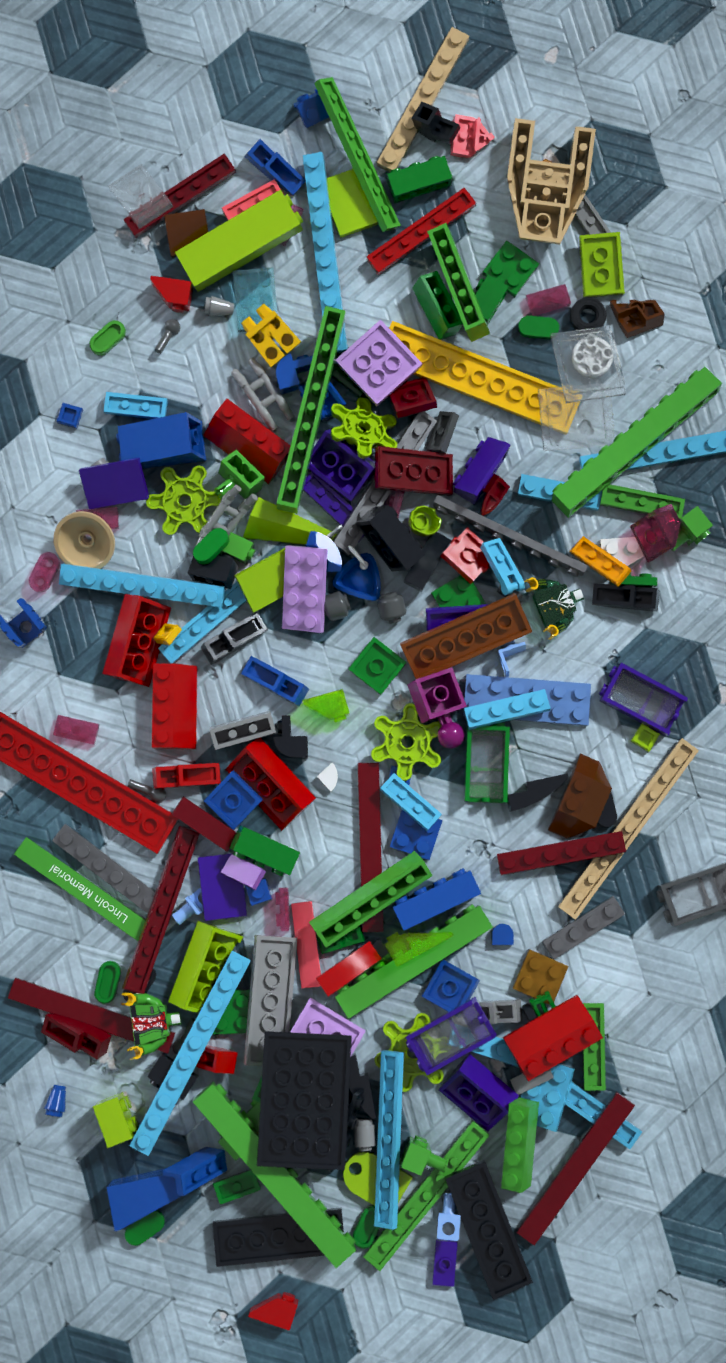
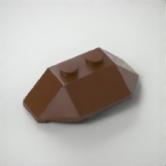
M581 753L579 754L548 831L567 839L596 827L612 790L599 761Z

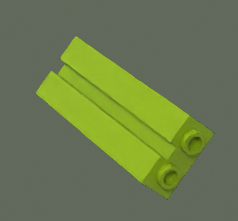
M280 189L175 252L198 292L303 231L301 226L303 220L298 211L293 212L291 208L293 203L288 194L284 196Z

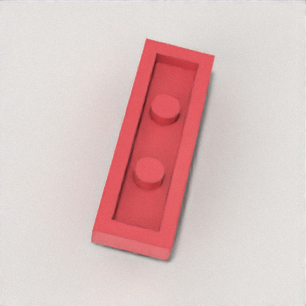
M274 179L222 207V211L227 220H230L279 191L280 187Z

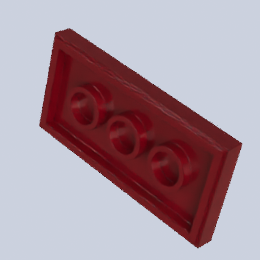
M377 446L375 448V489L451 496L453 495V454Z

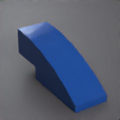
M261 139L244 156L271 181L275 179L278 186L291 196L306 182L278 152L274 153Z
M253 656L249 658L241 672L245 677L298 707L309 691V688Z

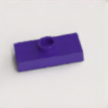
M436 1239L432 1285L454 1287L457 1241Z

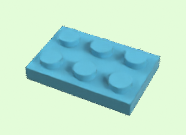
M561 1064L550 1069L554 1076L553 1079L521 1095V1098L539 1102L537 1126L553 1132L558 1130L575 1070Z

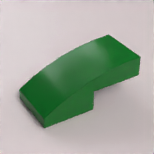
M361 925L327 948L316 934L322 954L365 941Z

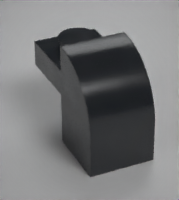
M422 101L412 116L415 128L433 142L439 140L451 145L461 129L458 123L443 118L439 108Z
M282 715V721H278V733H282V736L274 737L277 749L288 758H308V737L291 736V716Z

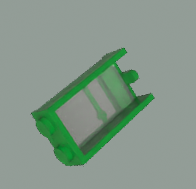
M497 723L492 726L469 730L467 726L464 802L507 803L510 727H506L505 723Z

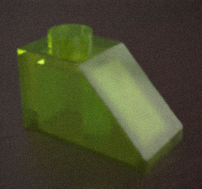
M343 689L302 700L304 707L329 721L334 720L335 723L346 720V716L350 715Z

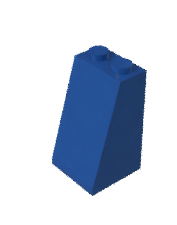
M187 412L118 426L116 437L120 445L119 461L140 458L142 469L206 461L202 421Z
M164 1169L112 1180L107 1186V1193L114 1230L119 1231L181 1197V1195H177L175 1178L163 1176Z

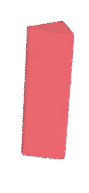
M312 901L292 903L301 988L321 987L316 979L321 975L316 932L309 923L314 919Z

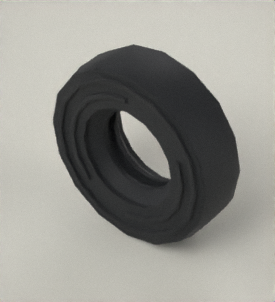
M592 297L578 300L572 306L570 312V322L573 328L585 335L598 332L604 326L607 318L604 305L598 299ZM584 309H591L595 312L596 319L591 323H586L582 321L580 313Z

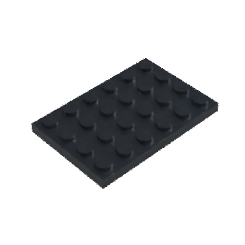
M265 1031L257 1166L345 1170L351 1035Z

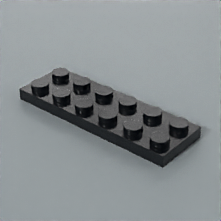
M479 1161L444 1176L492 1299H497L533 1283L485 1161Z
M342 1207L325 1210L330 1217L334 1215L341 1223L339 1228L344 1232ZM289 1213L213 1221L216 1267L325 1256Z

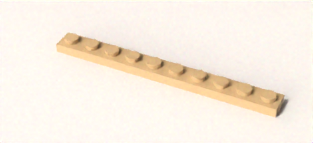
M683 738L678 741L612 833L622 831L626 850L699 750ZM624 853L592 859L558 908L576 920Z

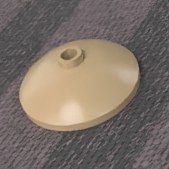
M86 511L73 512L65 516L55 529L54 547L58 556L65 564L101 569L110 561L114 554L115 537L112 529L105 520L96 514ZM86 535H90L91 540H88Z

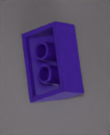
M332 429L325 430L313 448L308 469L352 501L374 476L375 461L370 457L366 459L358 457L357 447L347 443L346 440L334 441L331 438Z
M488 437L485 442L481 440L475 449L478 453L474 459L471 457L468 459L464 466L466 471L463 475L459 474L453 482V485H455L454 493L475 505L489 480L506 458L511 445Z
M471 1054L459 1063L439 1088L442 1094L487 1132L508 1114L509 1103L519 1097L515 1091Z

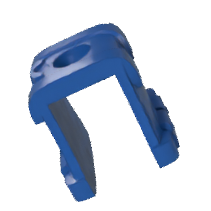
M23 598L17 600V603L23 611L9 622L0 615V628L17 647L23 648L43 633L47 627L33 607ZM25 621L30 622L32 625V629L28 633H23L20 629L21 624Z

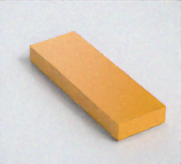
M584 536L570 551L571 555L618 587L632 572L631 568Z

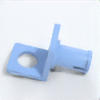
M513 640L504 644L503 649L498 650V658L505 677H509V669L504 657L525 651V642L515 644Z
M201 888L192 895L185 898L186 904L172 914L179 925L194 913L201 915L204 912L203 904L199 901Z
M444 1193L443 1212L439 1213L437 1217V1239L458 1241L460 1215L455 1214L456 1206L451 1193ZM445 1223H452L454 1225L455 1231L452 1235H445L443 1233L442 1226Z

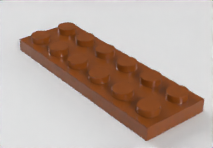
M516 593L403 641L400 645L415 678L419 679L453 667L531 633L532 629Z

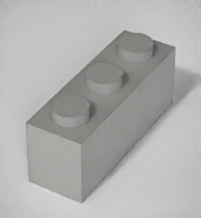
M270 710L209 728L215 750L276 733Z

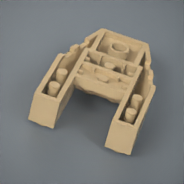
M515 118L507 180L519 239L561 244L589 187L596 129L575 127L569 165L530 160L535 121Z

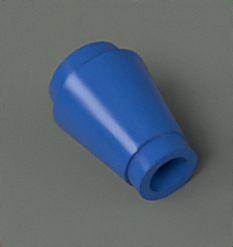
M53 1085L44 1108L46 1109L45 1115L62 1118L66 1104L65 1086Z

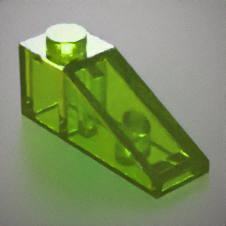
M451 931L403 933L401 935L396 932L386 938L388 942L384 944L398 967L454 935Z

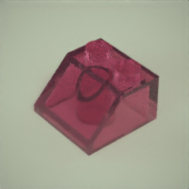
M672 504L653 510L630 526L648 563L676 547L681 522Z

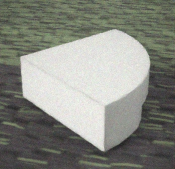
M333 763L317 776L330 792L334 790L338 780L337 769Z

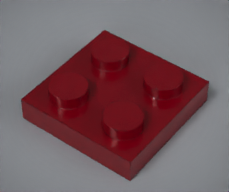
M426 378L405 382L389 395L397 418L437 408V401Z

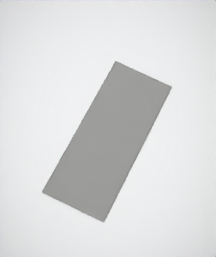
M549 1069L530 1081L523 1074L510 1079L515 1092L520 1095L553 1079L554 1076Z

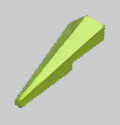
M258 497L249 516L243 538L306 545L310 531H316L324 535H328L332 531L294 513L278 510L277 505ZM337 534L333 535L330 539L333 541Z

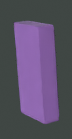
M231 854L221 873L256 890L266 871Z

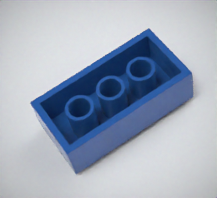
M462 868L452 873L453 878L447 881L445 877L433 882L434 887L428 890L426 887H422L414 891L415 896L409 899L403 896L396 900V905L392 906L402 929L405 931L480 895L481 891L471 870L465 871Z

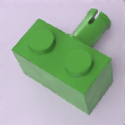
M235 450L221 460L218 473L226 481L216 487L214 491L217 496L221 493L219 498L222 499L228 490H231L235 485H239L241 487L239 494L244 499H247L251 494H257L262 489L265 477L244 456Z
M696 506L674 525L678 533L669 540H666V544L672 551H675L685 542L688 545L695 542L697 545L710 534L709 529L713 524L701 509Z
M415 1135V1138L409 1136L400 1159L401 1168L420 1176L426 1165L444 1173L449 1159L431 1153L427 1140Z

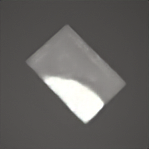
M142 164L108 185L110 191L139 229L173 207L171 201Z

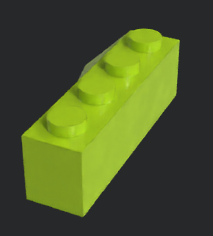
M198 921L168 1002L184 1010L199 1013L212 990L214 981L218 978L222 971L221 969L237 942L240 943L243 936Z

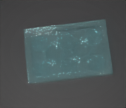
M274 268L233 271L238 332H246L241 322L250 316L258 324L262 318L256 310L261 305L265 304L278 314Z

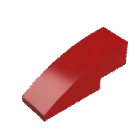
M219 763L152 768L154 789L221 783Z
M368 941L316 979L327 996H330L382 958L371 942Z

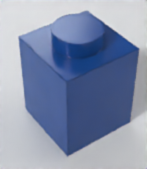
M267 879L261 880L256 890L245 885L251 906L273 899Z

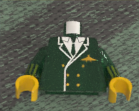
M534 577L525 580L524 583L530 584V588L526 589V592L533 591L531 596L545 627L543 632L548 631L551 634L548 640L566 631L574 620V613L577 611L574 603L584 600L580 588L569 592L566 584H560L558 581L536 579Z

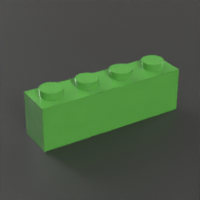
M519 1097L509 1103L501 1184L503 1189L522 1193L531 1186L539 1102Z

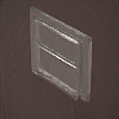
M610 326L552 333L550 335L566 403L626 394L623 372Z
M610 384L538 389L543 451L604 447L605 445L610 446L614 442L615 432Z

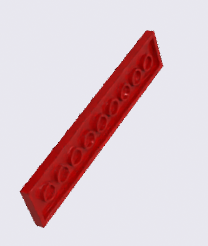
M0 712L1 762L156 854H159L177 824L178 818L158 804Z

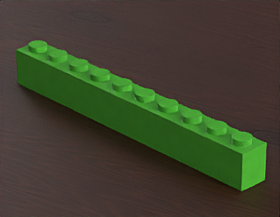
M325 306L276 503L278 510L298 513L344 326L345 310Z
M706 367L700 371H694L686 383L681 382L674 389V393L670 396L665 395L657 407L648 409L640 421L635 420L629 426L627 432L618 434L610 446L605 445L599 451L598 456L594 459H588L580 471L576 470L568 477V481L564 484H558L552 491V502L568 518L718 394L722 382Z
M214 1082L209 1084L193 1099V1103L334 1267L338 1268L356 1251L355 1239L349 1232L344 1233L339 1228L341 1223L334 1215L330 1217L326 1213L327 1207L320 1199L317 1201L311 1195L313 1193L312 1189L305 1182L301 1184L297 1179L299 1175L294 1168L257 1166L259 1134L254 1129L256 1127L255 1123L248 1116L244 1118L240 1113L241 1107L235 1100L230 1101L225 1096L227 1091L220 1083L217 1085Z

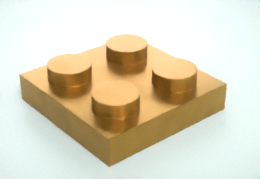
M529 949L513 989L536 999L538 995L543 996L545 995L544 992L548 991L554 1002L569 966Z

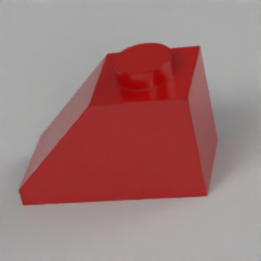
M151 276L152 286L169 309L178 313L190 311L193 293L191 281Z
M207 1045L196 1067L214 1073L234 1074L238 1052Z
M283 1292V1294L277 1293L251 1307L248 1317L290 1331L298 1306V1299H295L293 1294Z

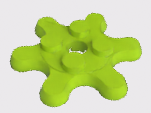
M359 398L356 402L357 408L354 410H349L337 403L332 405L331 415L338 419L342 425L332 428L331 438L336 442L346 440L349 444H355L358 457L362 459L368 458L372 454V449L376 448V446L397 448V442L386 434V430L393 428L397 423L394 416L389 414L378 416L374 414L371 410V402L366 398ZM360 427L365 428V433H363V430Z
M195 466L187 478L178 477L175 470L171 467L164 468L160 473L161 479L166 485L164 492L161 494H151L146 499L148 508L153 510L162 509L166 512L167 519L163 523L162 528L167 535L175 534L178 527L185 522L192 524L194 530L200 533L203 526L208 522L204 518V510L209 506L216 507L221 502L219 498L221 493L217 496L215 491L208 492L203 488L202 483L207 475V471L203 466ZM182 496H188L191 499V503L187 506H181L179 500Z
M408 703L404 706L403 717L399 721H391L386 716H378L375 719V728L384 734L385 741L382 745L373 748L371 751V757L374 761L382 762L388 758L395 760L398 765L397 776L403 781L411 778L412 767L417 762H424L431 768H436L440 765V755L431 749L430 743L432 739L438 737L437 734L441 725L437 721L429 725L421 724L418 721V713L413 703ZM404 737H411L413 739L411 747L406 748L402 745L401 741Z
M419 1013L415 1016L414 1024L410 1029H401L394 1021H388L383 1026L385 1035L391 1039L389 1050L404 1052L402 1092H407L412 1088L413 1080L418 1075L426 1076L434 1084L442 1082L444 1078L441 1069L426 1075L425 1071L422 1072L418 1067L417 1057L411 1058L407 1054L406 1036L430 1023V1018L425 1013ZM428 1030L420 1034L435 1061L437 1055L448 1052L452 1048V1046L447 1045L449 1037L432 1038L428 1034ZM381 1052L374 1059L376 1066L381 1068Z

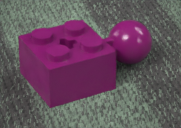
M451 667L416 679L407 684L421 723L423 724L438 718L441 725L437 734L440 744L449 749L460 746L464 740V731L459 724L452 722L450 714L467 707L453 668Z

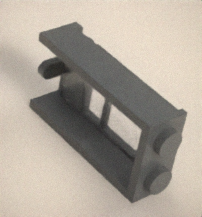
M726 862L657 885L658 891H656L659 902L664 904L666 911H663L667 923H670L671 926H678L726 909Z

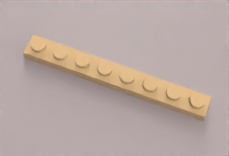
M451 27L380 155L377 166L388 172L399 167L418 133L412 121V116L421 101L433 106L469 41V35Z

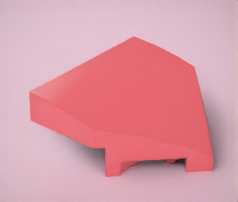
M455 114L453 122L458 123L461 129L451 144L450 156L471 158L495 138L483 126L480 117L475 119L474 117Z

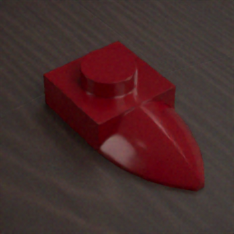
M493 474L483 490L485 496L481 508L482 516L493 511L510 488L499 475Z

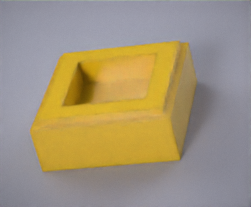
M165 623L153 639L157 644L170 645L182 629L178 625Z

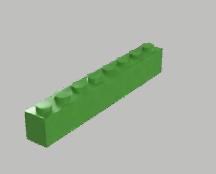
M473 904L462 910L464 913L458 918L455 915L445 921L446 926L443 928H433L426 933L428 937L421 941L420 938L414 940L409 944L410 948L405 952L402 950L397 951L391 955L392 960L386 964L384 961H381L372 967L374 969L372 973L367 975L364 972L355 978L356 983L351 986L346 984L337 990L338 994L335 995V998L347 1018L349 1019L493 928L479 905L475 907Z

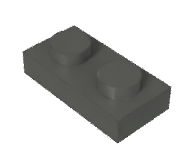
M439 412L427 450L446 454L459 418L458 414L455 412Z

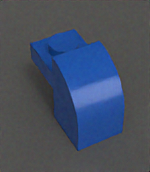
M290 353L279 361L276 368V377L281 395L299 390L300 383L297 374L310 370L313 355H301L296 358L297 360L293 361Z

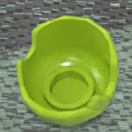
M424 505L414 508L410 512L408 520L412 532L421 537L435 534L440 529L442 522L441 518L437 516L435 509Z

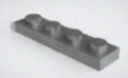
M612 896L542 942L552 958L556 959L622 917L625 913L615 897Z

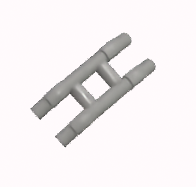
M250 358L248 364L259 377L258 380L249 385L238 369L232 370L231 375L241 389H243L270 431H273L278 427L266 409L268 406L276 402L287 420L292 419L294 414L262 366L255 358ZM265 385L271 395L260 401L254 391Z
M235 485L231 490H228L206 525L201 529L196 545L212 529L222 528L229 536L244 514L258 500V497L255 494H251L236 510L229 505L235 499V496L241 492V487ZM224 512L232 516L227 527L218 523Z

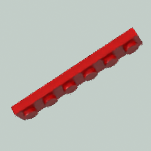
M464 187L366 256V260L378 275L429 240L430 237L427 231L445 223L448 226L476 206L475 200Z

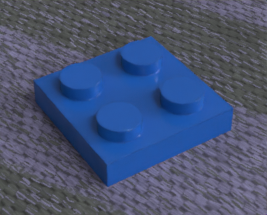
M234 770L204 800L232 830H235L263 801Z
M401 810L390 847L409 854L415 851L421 858L430 860L443 820L438 819L426 831L406 812Z
M442 959L422 997L449 1012L470 1000L480 980ZM459 1012L455 1016L460 1018L461 1013Z

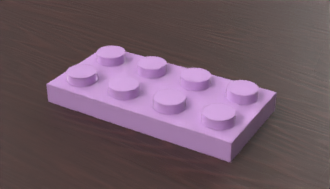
M285 546L282 629L316 633L324 632L327 549Z

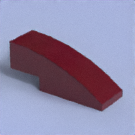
M183 796L171 814L228 852L236 831Z
M49 1013L45 1015L41 1033L74 1053L82 1050L95 1059H99L107 1053L112 1036L87 1023Z

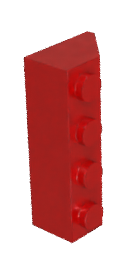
M227 398L213 415L203 435L228 455L237 450L265 477L264 482L268 485L287 462L291 445Z
M125 594L102 674L149 687L153 675V663L157 661L158 648L161 646L153 638L165 623L167 624L171 607L139 595Z
M153 663L152 748L196 749L197 666Z
M261 737L247 745L225 769L228 773L234 770L263 799L258 806L281 831L316 799Z
M575 995L504 1036L503 1039L520 1071L530 1081L603 1039L588 1010L578 995Z

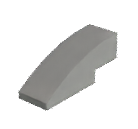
M521 999L479 1001L490 1024L517 1023L522 1021ZM453 1015L455 1024L467 1025L462 1015L460 1018Z

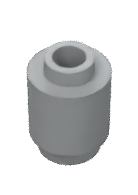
M371 1118L358 1119L353 1129L354 1145L359 1147V1151H370L372 1146H376L375 1124H372Z

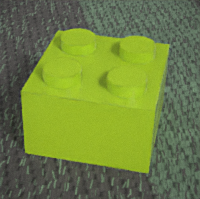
M123 1092L103 1099L93 1106L108 1148L132 1139L139 1128L136 1116L132 1117L129 1109L132 1108L128 1096H124Z

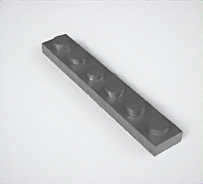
M64 824L52 841L148 913L156 892L67 824Z

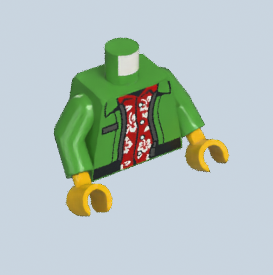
M121 994L128 996L127 1003L121 1004L130 1006L135 1046L128 1048L127 1051L134 1050L135 1057L130 1058V1060H136L160 1048L166 1042L167 1036L170 1035L169 1026L181 1025L180 1012L168 1013L167 1005L162 1004L160 999L150 994Z

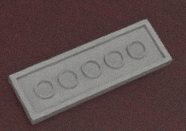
M254 936L244 1065L263 1066L265 1031L290 1032L297 938Z

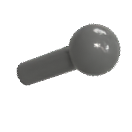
M170 319L166 321L164 325L165 332L155 348L157 353L162 354L171 337L180 332L181 327L177 320Z
M132 779L128 782L127 787L149 795L150 799L155 803H161L166 798V791L163 788L154 789Z
M190 1018L181 1039L173 1043L172 1049L176 1055L196 1020L195 1018Z

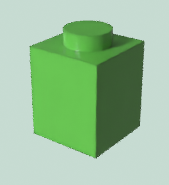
M231 532L229 543L222 552L233 557L234 560L246 564L247 560H252L256 550L253 549V542Z

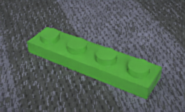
M610 484L602 490L600 501L602 506L675 520L682 518L685 499Z
M583 1003L603 1039L583 1050V1090H606L604 1003Z

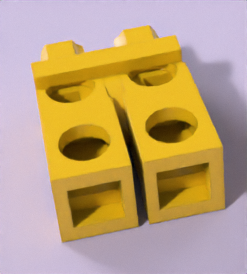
M263 304L256 310L262 318L258 324L250 316L241 324L247 332L245 335L250 339L269 366L273 367L285 356L273 339L279 343L287 354L302 341L274 310L272 311Z

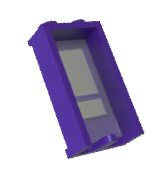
M620 663L617 667L614 665L608 675L611 678L608 685L604 684L599 692L601 696L599 701L661 733V735L668 736L673 722L677 720L680 714L679 711L688 698L623 663Z
M476 997L411 1032L406 1036V1045L412 1053H415L420 1070L422 1072L425 1071L426 1075H429L494 1039L497 1034Z

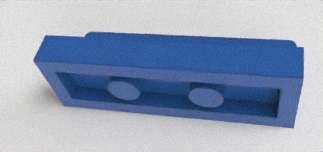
M204 1147L164 1169L163 1176L175 1178L177 1195L185 1196L227 1171L225 1150Z

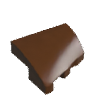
M205 209L164 215L171 258L177 256L175 254L177 250L208 233Z
M616 300L610 301L614 316L626 338L664 324L665 313L656 300H630L629 303H616Z

